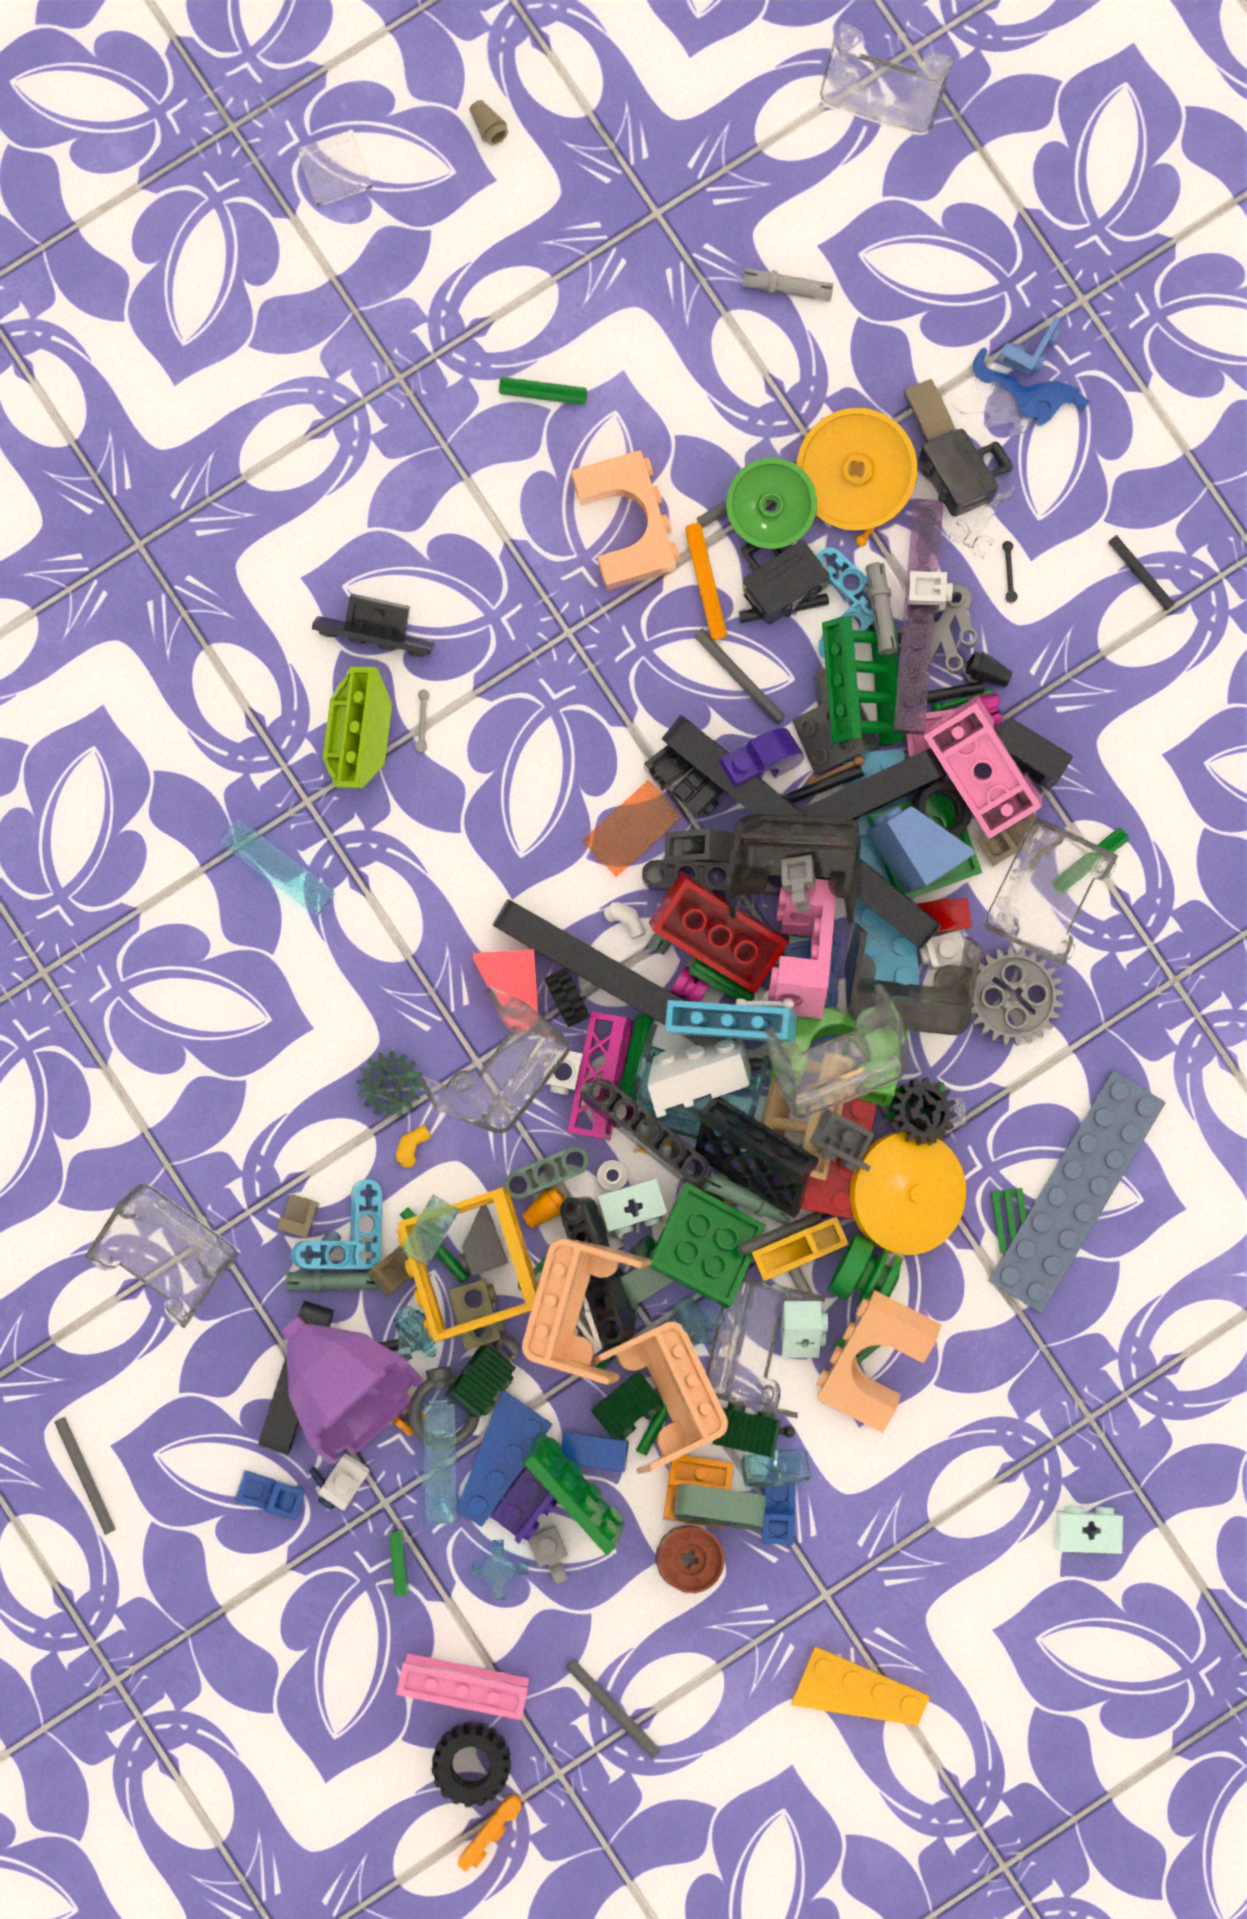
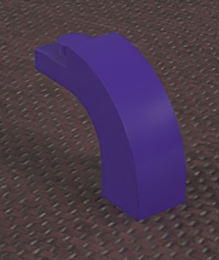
M779 728L749 740L747 745L722 757L719 764L733 787L736 788L769 770L773 777L777 778L800 766L804 759V754L787 728Z

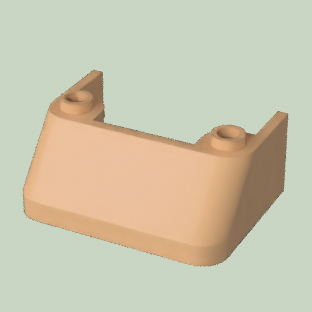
M559 1239L553 1242L548 1249L522 1344L524 1355L532 1362L609 1385L619 1381L620 1374L591 1366L594 1356V1348L591 1342L574 1333L590 1275L605 1278L616 1272L619 1262L643 1268L651 1266L652 1260L611 1247L577 1240Z
M677 1322L665 1323L593 1357L591 1365L615 1355L620 1366L627 1371H637L647 1366L673 1422L663 1427L657 1435V1446L662 1456L636 1468L638 1475L653 1471L721 1437L726 1432L728 1426L727 1417L691 1340L681 1324Z

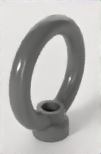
M450 1366L426 1370L427 1380L417 1387L411 1397L408 1412L410 1425L416 1436L428 1446L437 1449L457 1447L472 1436L478 1426L480 1417L472 1418L468 1415L462 1429L451 1436H437L428 1431L421 1418V1406L425 1397L432 1390L450 1387L457 1378V1376L451 1375Z

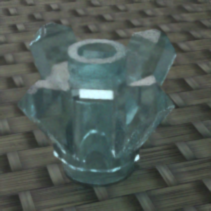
M685 1297L677 1301L672 1307L674 1321L682 1325L691 1343H713L714 1334L711 1332L712 1328L715 1325L721 1327L725 1322V1316L702 1307L698 1302L694 1301L693 1297Z
M412 1306L401 1309L393 1319V1323L398 1331L399 1355L408 1361L413 1358L412 1353L414 1351L421 1350L426 1357H434L437 1349L434 1347L433 1337L429 1338L428 1331L424 1328L423 1321L427 1319L426 1315L418 1309L415 1310Z
M504 1539L492 1540V1556L485 1563L472 1564V1576L484 1577L493 1586V1600H505V1584L513 1576L529 1574L528 1562L513 1563L504 1555Z

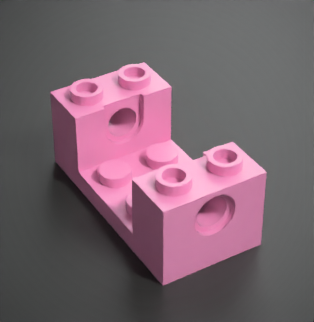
M976 696L927 726L923 736L983 831L990 839L1040 809L1043 798L1027 772L1022 774L994 730L993 718L979 696ZM983 762L990 765L992 773L989 777L979 778L975 775L974 767L978 763Z
M815 879L816 887L807 889L809 911L799 913L796 912V905L792 903V891L785 892L783 887L780 888L776 921H782L781 933L812 937L810 947L811 959L780 956L779 967H772L768 1001L792 999L794 1002L792 1010L797 1012V1016L822 1019L828 990L838 881Z

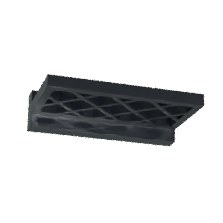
M720 1096L713 1098L699 1111L697 1120L701 1122L695 1151L706 1159L708 1165L795 1219L800 1213L811 1172L817 1167L819 1158ZM714 1131L718 1132V1133L721 1134V1135L716 1136V1134L714 1133ZM721 1142H726L732 1153L726 1154ZM711 1144L717 1156L705 1150V1145ZM739 1146L745 1149L746 1151L742 1152ZM746 1158H752L757 1169L751 1170ZM736 1160L741 1172L735 1169L730 1161ZM765 1163L769 1164L772 1167L767 1168ZM771 1174H777L783 1185L777 1186ZM761 1176L767 1187L759 1184L756 1177ZM790 1178L796 1181L797 1183L793 1184ZM787 1192L793 1204L784 1200L781 1193Z

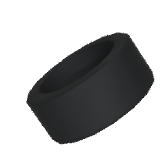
M937 782L917 792L911 802L912 807L927 816L926 803L928 799L937 794L945 795L952 801L956 810L954 824L945 830L955 837L966 830L971 821L972 812L953 783Z

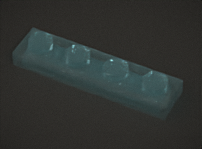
M240 819L236 820L219 842L316 917H318L335 895L332 889Z
M454 1400L423 1402L425 1523H457Z

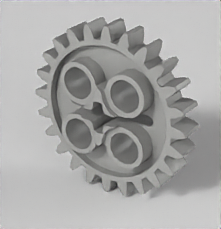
M1009 946L1004 956L1002 951L997 949L995 950V960L988 954L985 955L986 966L977 962L974 966L979 974L970 973L968 975L974 984L966 985L964 989L972 992V996H968L963 1000L964 1002L972 1003L973 1007L967 1010L966 1014H976L977 1018L971 1024L977 1025L982 1023L984 1026L980 1034L983 1035L991 1031L992 1042L999 1036H1002L1003 1045H1007L1010 1038H1013L1015 1046H1019L1021 1037H1024L1028 1044L1032 1043V1033L1042 1038L1044 1034L1041 1027L1051 1030L1053 1026L1049 1019L1060 1018L1053 1010L1064 1005L1056 1000V997L1064 994V991L1055 989V985L1062 980L1061 978L1052 979L1051 975L1056 968L1053 967L1046 970L1044 966L1048 959L1044 958L1037 962L1036 951L1027 957L1025 956V947H1022L1018 954L1015 955L1012 946ZM1007 967H1014L1018 970V982L1011 983L1007 981L1004 975ZM994 977L997 978L1010 992L1018 990L1017 998L1025 1005L1031 1007L1035 1014L1031 1015L1018 1001L1010 1003L1008 1001L1010 994L996 985L992 979ZM1030 987H1037L1042 991L1043 997L1040 1003H1034L1029 999L1028 990ZM987 990H994L999 994L1000 1001L997 1006H991L985 1001L984 997ZM1011 1010H1018L1022 1014L1023 1022L1020 1026H1014L1009 1022L1008 1014Z

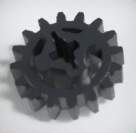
M915 1078L909 1081V1085L906 1083L899 1087L901 1093L894 1095L893 1100L897 1104L890 1106L889 1111L895 1112L896 1116L890 1119V1123L899 1124L895 1132L897 1134L905 1132L906 1142L916 1138L917 1146L923 1145L925 1141L928 1145H932L937 1142V1138L942 1140L947 1137L945 1130L949 1131L954 1128L949 1119L957 1117V1113L950 1111V1107L955 1105L956 1102L947 1100L946 1097L950 1091L945 1090L941 1092L939 1090L941 1085L939 1081L930 1085L929 1078L922 1079L920 1083ZM908 1100L909 1106L907 1110H905V1105ZM919 1109H925L926 1114H920ZM939 1113H940V1120H939V1123H937V1120H936V1119H937V1117H938V1115H939Z

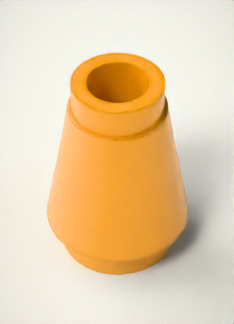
M556 1186L550 1190L546 1188L522 1216L533 1229L559 1216L560 1206L566 1198Z

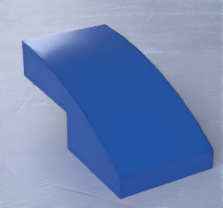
M563 1432L561 1450L569 1461H574L578 1466L625 1472L629 1441Z
M244 1469L234 1500L296 1521L305 1490Z
M764 1476L763 1496L767 1500L762 1529V1544L793 1545L795 1477Z

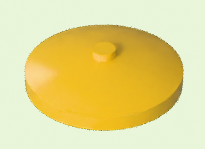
M866 408L843 409L820 420L803 440L796 465L805 471L814 485L817 495L816 515L826 523L846 530L872 529L893 519L910 500L918 476L916 451L905 430L889 416Z
M893 1132L879 1138L867 1148L862 1162L871 1166L869 1172L860 1167L857 1168L856 1172L853 1171L850 1183L851 1210L859 1229L874 1245L883 1250H889L891 1253L917 1255L938 1247L957 1227L966 1201L965 1176L956 1155L938 1138L937 1142L932 1145H928L925 1141L923 1145L917 1146L916 1138L906 1142L905 1132L899 1134Z

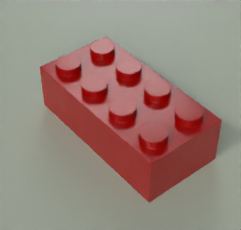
M683 872L680 873L648 922L652 931L754 994L788 944L783 934Z
M846 1091L841 1116L871 1131L877 1104L858 1100V1093ZM837 1156L835 1162L830 1160L826 1181L812 1177L809 1178L801 1209L846 1219L854 1218L850 1204V1183L853 1171L839 1164L840 1157Z

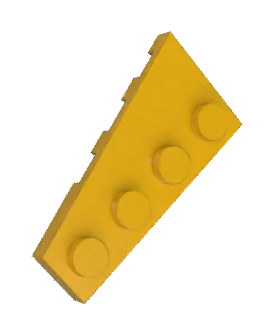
M814 1645L790 1704L792 1706L918 1726L930 1696Z

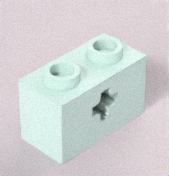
M657 1178L598 1196L608 1232L614 1230L616 1236L634 1231L632 1225L644 1221L645 1227L663 1222L662 1215L668 1214ZM630 1199H634L635 1203L642 1204L643 1208L638 1210L639 1216L633 1217L631 1213H625L624 1208L629 1206L628 1201Z
M784 1301L781 1324L782 1358H819L820 1346H826V1332L828 1331V1314L822 1313L821 1301Z
M1065 1506V1511H1056L1055 1549L1058 1551L1122 1554L1123 1516L1119 1513H1114L1115 1508L1096 1507V1512H1083L1084 1507ZM1089 1521L1096 1527V1531L1090 1532V1537L1082 1531V1527H1088Z

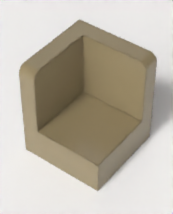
M291 1194L284 1216L280 1217L277 1229L309 1238L320 1202Z

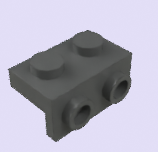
M825 1109L809 1141L820 1147L818 1154L834 1162L838 1156L841 1158L839 1164L856 1172L858 1167L868 1172L871 1168L870 1165L862 1162V1159L875 1133L829 1109Z

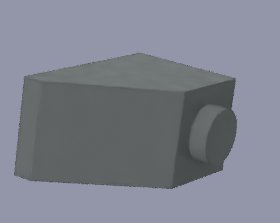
M715 829L666 832L664 860L734 863L735 833Z
M487 1205L480 1207L463 1243L462 1249L464 1253L459 1255L464 1271H471L472 1276L508 1263Z

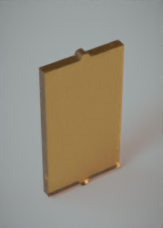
M647 780L582 841L597 856V862H602L617 877L681 819L682 816L668 802V796H663Z

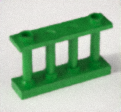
M846 616L822 622L832 743L841 744L862 739V733L879 734L880 746L906 741L898 651L888 655L878 653L875 625L870 627V631L853 630L852 617ZM893 621L895 629V638L897 642L896 623L895 621ZM854 642L871 644L873 661L855 660ZM857 673L874 674L875 691L858 690ZM859 703L876 704L878 721L860 720Z

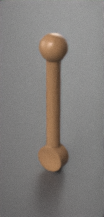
M857 755L853 761L821 776H810L807 779V785L854 766H863L865 758L862 755Z

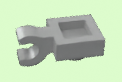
M812 855L782 859L781 870L784 891H792V903L796 905L797 913L809 911L807 889L816 887Z
M554 1526L532 1536L528 1543L539 1568L548 1564L556 1585L568 1580L560 1558L567 1556L568 1553L557 1527Z

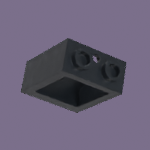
M1010 718L1006 724L1000 721L995 728L996 733L1022 774L1027 772L1031 780L1047 790H1050L1059 781L1074 757L1013 718Z

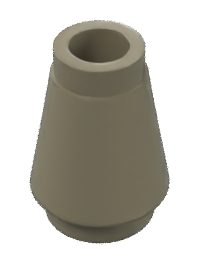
M477 100L470 106L469 112L482 141L488 142L490 146L501 143L509 133L507 122L490 108L484 100Z

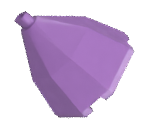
M299 1316L294 1318L281 1331V1334L287 1340L289 1398L309 1446L330 1465L339 1460L338 1452L348 1449L354 1454L364 1448L408 1407L411 1399L407 1392L411 1385L417 1388L423 1381V1378L405 1358L359 1332L312 1323L306 1324Z

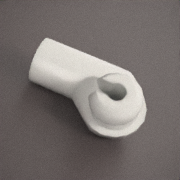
M613 902L605 908L604 916L607 921L626 923L632 939L646 933L634 908L620 902Z

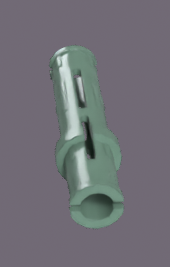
M714 1172L708 1174L707 1179L717 1185L705 1181L703 1186L705 1191L751 1209L759 1217L767 1216L782 1223V1225L789 1224L791 1221L787 1216L780 1214L781 1212L784 1213L783 1211L747 1188L716 1175Z
M315 1269L314 1272H286V1291L314 1290V1293H321V1290H380V1288L367 1274L369 1271L321 1272V1269Z

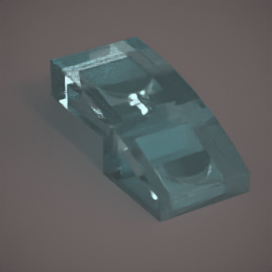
M432 1195L400 1252L428 1267L460 1210L439 1197Z
M777 1449L773 1458L744 1453L741 1459L744 1486H783L808 1481L811 1477L807 1451Z

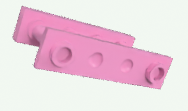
M407 1653L406 1662L403 1661L396 1695L521 1720L529 1677Z

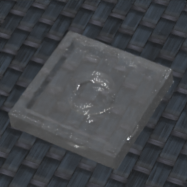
M353 130L297 148V153L316 207L373 188Z

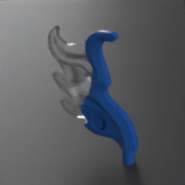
M984 347L980 349L973 361L972 369L975 378L970 392L961 398L956 397L953 393L950 394V402L958 412L968 415L974 413L988 414L990 420L983 422L984 427L994 428L1004 424H1013L1014 429L1008 431L1007 436H1019L1026 432L1031 425L1032 419L1037 420L1039 427L1046 424L1053 418L1058 409L1066 403H1072L1082 411L1090 403L1088 399L1079 393V389L1059 381H1046L1028 387L1021 386L1016 377L986 367L984 358L987 354V349Z

